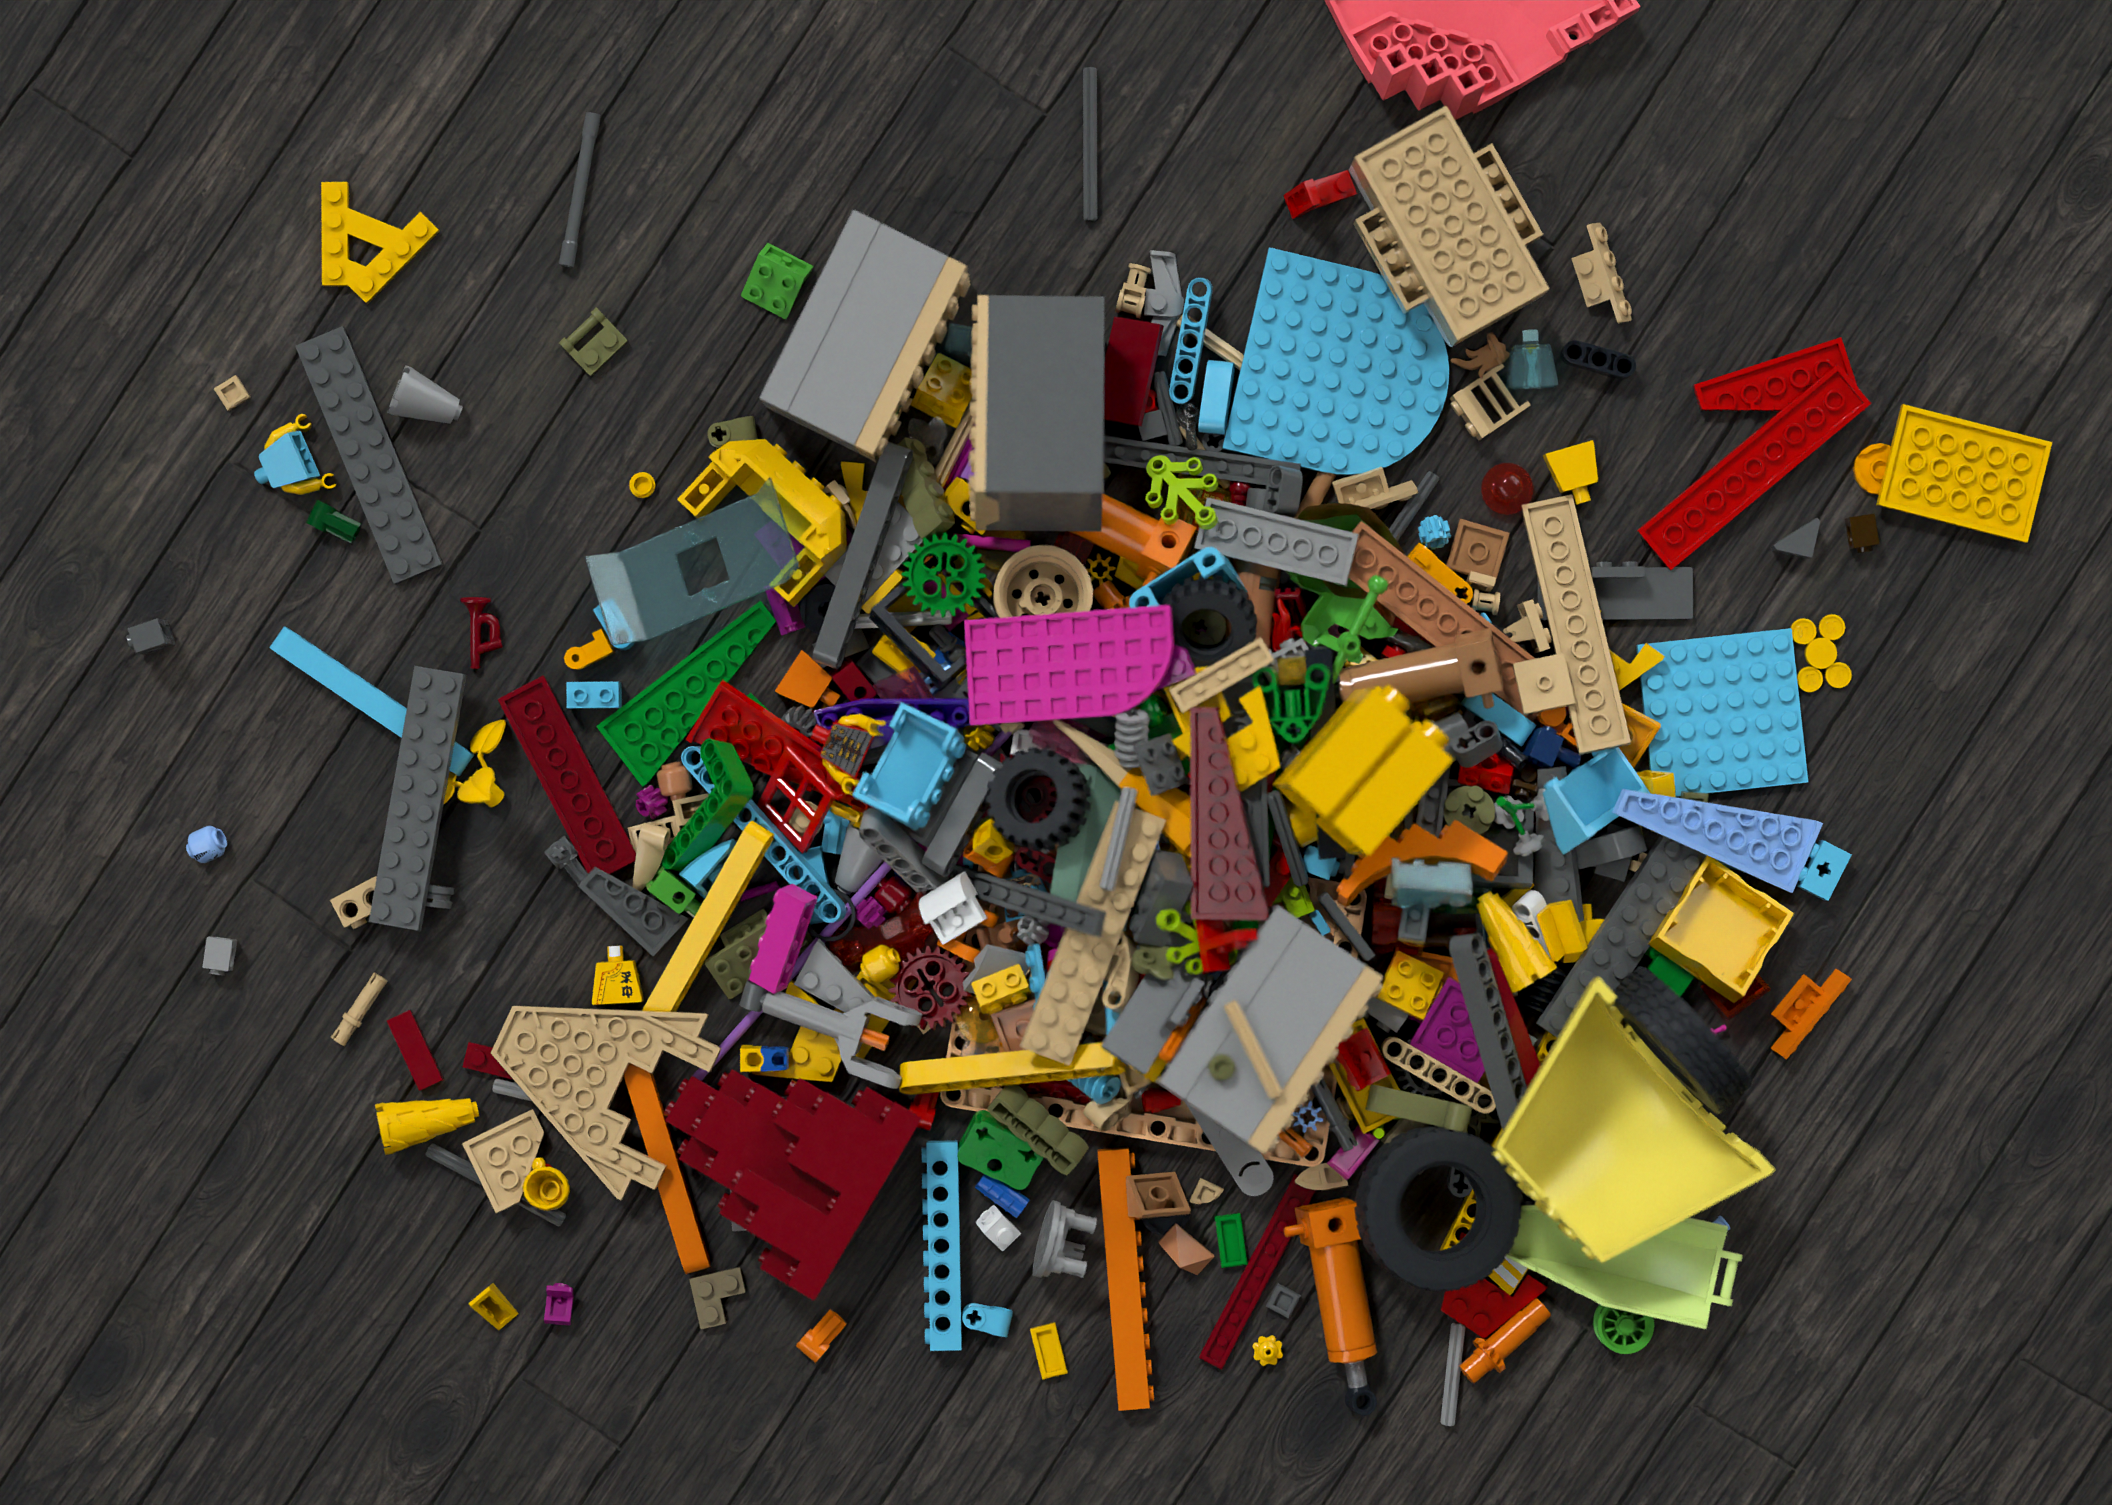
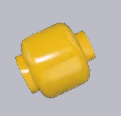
M881 944L863 955L861 970L869 981L882 983L899 972L898 962L901 959L894 948L890 949L886 945Z

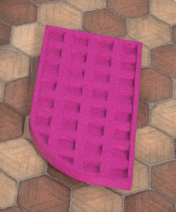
M1164 605L964 620L970 725L1114 716L1135 708L1149 698L1158 688L1170 666L1174 649L1172 606Z

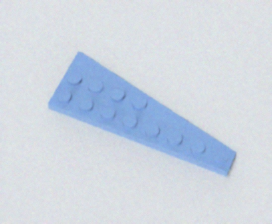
M1622 789L1612 813L1790 893H1793L1799 880L1798 877L1806 864L1823 823L1811 819Z

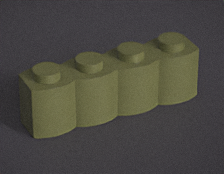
M905 437L897 445L912 449L913 458L901 495L903 496L904 505L908 513L913 518V525L921 539L925 537L928 541H933V534H936L939 538L955 524L953 510L945 503L944 490L936 482L935 470L932 464L927 461L924 445L918 440Z
M1017 1084L1005 1085L987 1108L996 1120L1007 1125L1015 1136L1028 1142L1033 1151L1047 1158L1049 1163L1062 1174L1068 1175L1089 1149L1087 1143L1080 1136L1070 1132L1061 1120L1049 1115L1043 1105L1029 1098L1027 1093Z

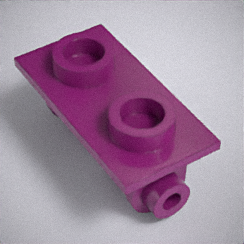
M770 585L764 587L781 636L806 627L801 618L798 604L793 607Z

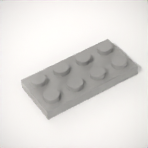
M899 502L896 505L863 605L892 573L910 558L908 552L914 553L916 551L914 545L921 546L924 543L915 530L913 518ZM850 544L847 546V551L824 574L835 586Z

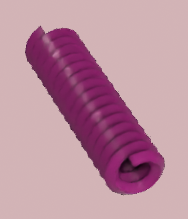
M777 881L745 890L741 896V901L765 895V893L775 892L780 887Z

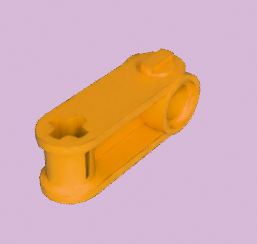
M1418 543L1407 557L1454 595H1457L1455 589L1463 588L1462 595L1464 599H1459L1466 604L1469 603L1473 597L1471 586L1440 561L1431 550Z

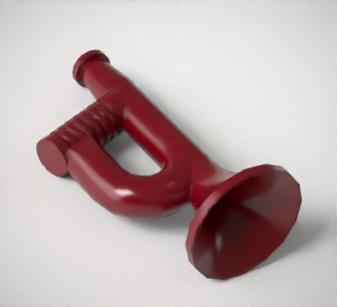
M464 597L460 598V601L468 608L470 613V668L478 669L480 668L481 654L503 648L500 639V624L494 615L482 613L485 606L491 602V598ZM487 623L490 627V642L481 644V625Z

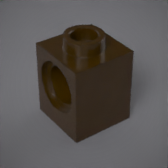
M1875 513L1845 519L1849 550L1857 548V553L1873 551L1872 546L1879 544Z

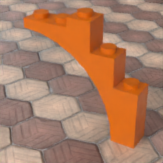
M1454 820L1451 826L1446 825L1438 838L1414 823L1410 830L1405 829L1401 833L1398 842L1386 836L1369 856L1358 854L1360 858L1357 859L1351 869L1352 875L1348 880L1344 878L1337 888L1338 903L1347 908L1360 892L1376 880L1413 866L1438 865L1455 867L1475 873L1493 882L1505 865L1508 852L1457 820Z

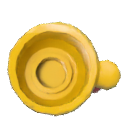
M535 1158L531 1166L533 1170L529 1172L523 1183L524 1196L531 1206L539 1210H556L563 1206L568 1199L570 1193L569 1182L560 1170L545 1163L543 1158Z

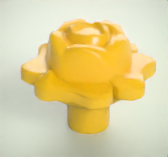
M1273 1335L1269 1337L1260 1336L1258 1342L1253 1344L1254 1359L1260 1360L1262 1366L1267 1364L1276 1365L1277 1358L1283 1357L1281 1352L1282 1343L1276 1341Z

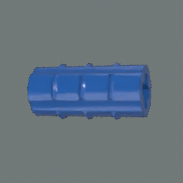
M985 1174L975 1186L984 1196H987L1015 1218L1020 1215L1030 1200L1010 1185Z

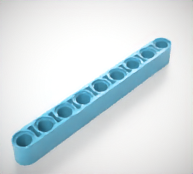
M285 626L282 628L270 646L274 652L402 738L407 708ZM457 742L454 744L450 771L460 776L474 754Z
M701 746L688 747L682 753V763L710 794L715 786L708 779L709 773L702 759H700L697 765L691 760L693 752L697 751L700 754ZM750 799L733 821L743 831L750 822H746L742 817L744 809L748 808L752 813L750 821L756 822L775 834L764 856L789 884H794L811 893L810 890L814 884L820 888V896L817 899L814 912L824 922L832 923L843 920L847 913L845 903L755 802ZM780 846L786 850V857L783 860H780L776 855V851ZM797 865L803 869L801 879L795 878L793 873ZM830 904H834L838 910L834 918L828 914Z

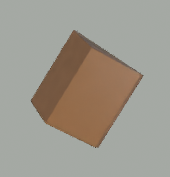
M1176 1172L1126 1177L1128 1216L1150 1218L1190 1214L1191 1209Z

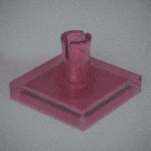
M915 666L881 679L873 685L881 699H935Z

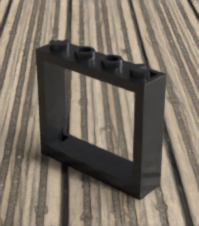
M942 555V574L946 578L951 577V574H948L946 570L947 556L944 557ZM936 556L930 558L925 563V567L929 569L937 567L939 563ZM951 560V567L956 569L954 562ZM907 578L871 608L869 619L941 691L967 669L966 653L945 670L887 611L891 605L911 589V587H903V583L909 581V578ZM960 582L953 583L952 585L962 594L964 585ZM977 590L981 598L972 597L971 600L974 603V607L986 619L999 618L995 608L991 605L989 597Z

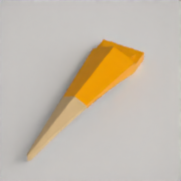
M1060 719L1053 720L1054 724L1094 761L1121 790L1124 787L1137 790L1135 804L1138 808L1165 819L1166 821L1161 832L1183 856L1191 861V796L1177 788L1151 796L1140 766L1124 767L1111 749Z

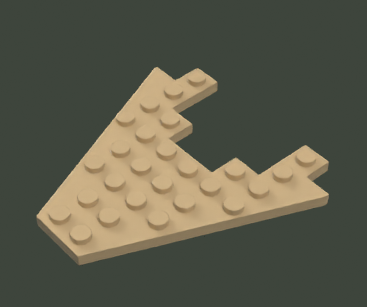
M512 1006L491 1054L615 1197L623 1200L632 1179L655 1190L667 1165L621 1143L632 1119L609 1109V1106L629 1063L654 1073L663 1051H666L711 1072L722 1048L699 1037L709 1016L706 1013Z

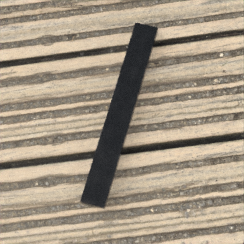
M1331 648L1304 650L1305 673L1309 667L1317 663L1326 665L1331 673L1323 711L1310 729V740L1336 712ZM1316 668L1312 671L1311 677L1316 683H1321L1325 679V674L1321 669ZM1316 824L1318 859L1346 858L1345 849Z

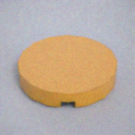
M1883 443L1869 445L1860 451L1855 459L1853 467L1855 480L1860 488L1870 494L1879 495L1891 448L1890 445Z

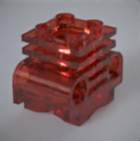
M1379 879V882H1374L1371 893L1370 949L1374 954H1385L1393 952L1394 947H1399V951L1407 955L1422 956L1425 941L1423 945L1398 940L1404 901L1384 898L1387 879Z

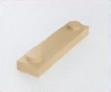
M1259 638L1169 691L1181 712L1184 713L1191 707L1198 705L1268 665L1274 659L1262 638Z

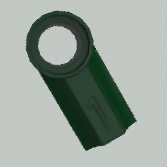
M317 500L306 523L325 533L329 532L346 542L353 543L362 524Z

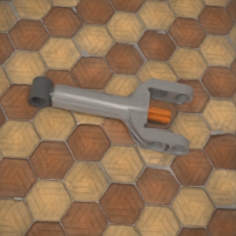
M749 979L746 981L739 1004L741 1007L755 1012H761L763 1009V1013L833 1037L840 1049V1057L848 1073L896 1089L899 1088L902 1077L893 1069L855 1055L860 1051L862 1043L884 1051L889 1043L890 1036L867 1028L871 1014L904 1026H917L922 1017V1014L916 1010L880 997H875L842 1014L781 991L773 994Z

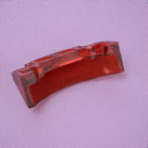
M922 891L916 893L914 900L902 912L883 921L878 927L873 925L870 930L865 926L853 927L842 939L830 941V950L841 960L842 964L848 966L857 962L862 963L863 955L881 944L886 945L890 949L894 948L901 960L908 958L907 953L914 955L916 948H923L925 946V939L932 935L934 931L930 922L925 924L920 913L919 900L923 897ZM840 926L831 937L842 934L848 927Z

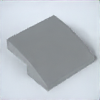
M987 944L974 959L975 969L962 982L964 991L975 993L972 982L1016 964L1021 966L1025 976L1029 969L1025 953Z

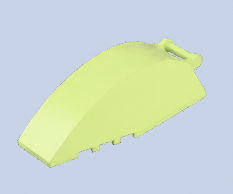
M1521 1205V1219H1519L1520 1227L1517 1238H1514L1513 1242L1515 1243L1509 1254H1506V1257L1603 1306L1707 1329L1711 1302L1732 1306L1733 1299L1730 1298L1738 1261H1742L1743 1255L1722 1250L1728 1230L1726 1225L1688 1217L1601 1263L1596 1258L1591 1261L1582 1252L1581 1248L1583 1246L1577 1240L1573 1241L1557 1227L1560 1223H1556L1552 1218L1550 1219L1547 1215H1544L1536 1205ZM1722 1257L1727 1258L1728 1262L1721 1294L1717 1296L1713 1295Z

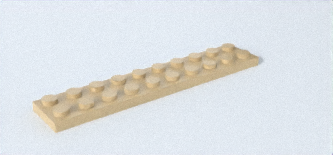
M1573 495L1524 504L1521 506L1555 655L1561 653L1565 655L1576 702L1575 705L1568 706L1578 753L1582 755L1630 745L1631 740Z
M1118 801L1114 803L1076 900L1078 903L1107 912L1101 937H1094L1070 928L1065 929L1020 1044V1047L1067 1065H1070L1166 821L1142 810L1133 809L1115 889L1113 891L1102 889L1100 882L1119 806Z

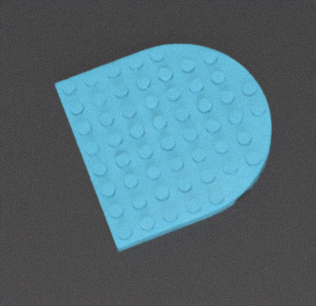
M1269 247L1222 449L1259 458L1301 463V468L1335 475L1361 474L1378 467H1388L1404 458L1426 438L1434 427L1443 409L1449 384V362L1446 345L1425 305L1421 304L1403 314L1382 275Z

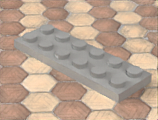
M1207 497L1205 506L1214 509L1218 522L1214 528L1209 530L1199 527L1194 548L1202 550L1207 547H1213L1224 556L1347 586L1359 534ZM1209 514L1203 515L1202 518H1206Z

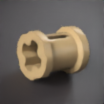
M1474 589L1471 608L1475 611L1492 612L1493 615H1497L1500 592L1489 594ZM1480 600L1491 602V604L1480 602Z

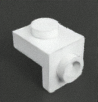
M995 1205L984 1211L976 1221L982 1232L1002 1251L1021 1234Z

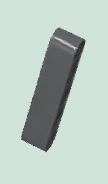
M986 753L979 756L923 857L922 863L943 877H947L953 871L989 806L986 804V795H990L991 790L987 789L988 782H993L996 777L992 773L996 767L1001 769L1004 764Z

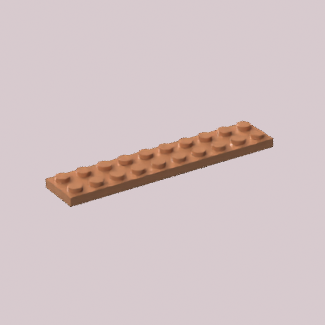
M1360 521L1351 532L1359 534V539L1349 579L1368 593V581L1372 576L1378 575L1388 581V589L1385 593L1378 595L1376 600L1435 647L1455 643V636L1491 628L1503 676V690L1495 691L1494 693L1524 715L1512 665L1513 663L1535 658L1365 523ZM1482 661L1474 662L1477 665L1484 664ZM1539 712L1524 716L1533 722L1539 715Z

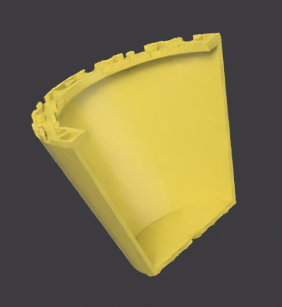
M1595 977L1587 986L1493 1147L1495 1152L1492 1154L1501 1164H1506V1172L1515 1181L1519 1182L1517 1186L1527 1196L1536 1201L1534 1204L1544 1215H1547L1550 1219L1552 1218L1556 1223L1559 1222L1560 1224L1557 1227L1571 1240H1577L1583 1246L1581 1248L1582 1252L1591 1261L1596 1258L1603 1263L1763 1179L1775 1169L1757 1150L1743 1142L1733 1132L1727 1135L1722 1132L1726 1126L1711 1112L1708 1113L1702 1107L1703 1104L1667 1069L1634 1032L1633 1028L1628 1023L1625 1024L1622 1020L1624 1017L1617 1007L1613 1006V1000L1616 998V995L1600 978Z

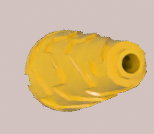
M1489 891L1477 898L1480 903L1476 906L1489 936L1488 941L1499 959L1512 993L1532 984L1538 978L1544 977L1557 968L1539 941L1533 938L1522 920L1516 917L1498 893L1493 895Z
M470 1098L375 1104L376 1111H380L377 1112V1118L383 1145L387 1147L384 1148L385 1155L394 1154L409 1146L426 1142L438 1135L457 1130L458 1127L475 1122L474 1118L479 1117L476 1101L471 1102Z

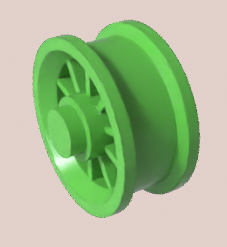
M1599 1304L1594 1313L1593 1328L1599 1341L1610 1350L1620 1354H1631L1643 1349L1649 1343L1654 1332V1319L1650 1316Z

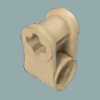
M1121 1085L1119 1092L1112 1100L1104 1104H1097L1092 1100L1087 1104L1083 1113L1100 1131L1106 1132L1116 1123L1130 1115V1102L1132 1101L1133 1094L1127 1096Z

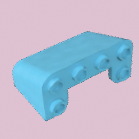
M1207 547L1134 592L1130 597L1129 605L1130 608L1162 606L1164 597L1167 593L1171 594L1172 587L1177 583L1181 584V586L1184 585L1186 578L1198 572L1202 574L1204 579L1211 575L1213 577L1215 575L1222 576L1223 582L1227 583L1231 580L1237 583V590L1243 588L1245 592L1248 591L1233 564L1216 548Z
M901 702L889 725L895 731L874 772L871 776L864 772L853 796L906 826L918 830L920 827L924 828L930 817L928 812L932 805L937 804L942 795L941 788L944 782L949 781L954 772L953 765L956 759L961 758L964 754L966 744H964V737L955 728Z

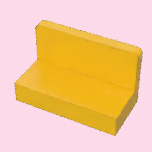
M1572 900L1549 903L1537 914V919L1553 962L1559 961L1565 954L1582 952L1588 948Z

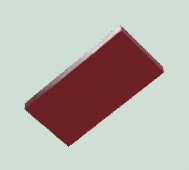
M1114 317L1104 360L1103 420L1142 427L1163 333V325Z

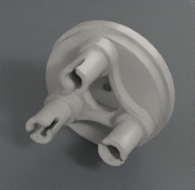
M1053 1200L1048 1207L1039 1234L1034 1256L1033 1276L1041 1278L1042 1276L1048 1277L1051 1272L1057 1274L1064 1272L1083 1278L1087 1266V1261H1081L1085 1245L1065 1241L1067 1231L1071 1228L1093 1234L1097 1218L1077 1214L1075 1210L1068 1209L1066 1206L1061 1205L1060 1202Z

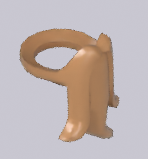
M1490 332L1487 334L1486 346L1476 351L1466 349L1467 356L1472 358V360L1464 361L1453 358L1451 362L1468 370L1480 368L1478 374L1483 379L1486 371L1503 364L1509 358L1510 353L1506 351L1505 345L1500 343L1496 336Z

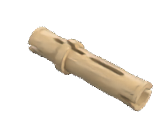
M375 972L373 973L347 1013L343 1014V1020L331 1036L332 1039L343 1046L346 1045L355 1029L361 1026V1020L388 982L385 978Z

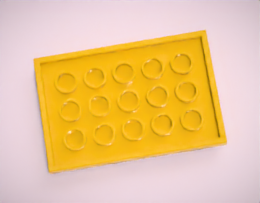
M1902 404L1876 505L2028 543L2052 442Z

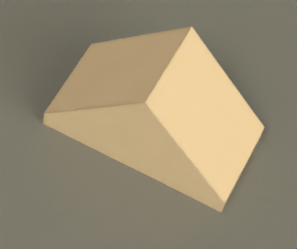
M709 793L672 801L678 826H684Z

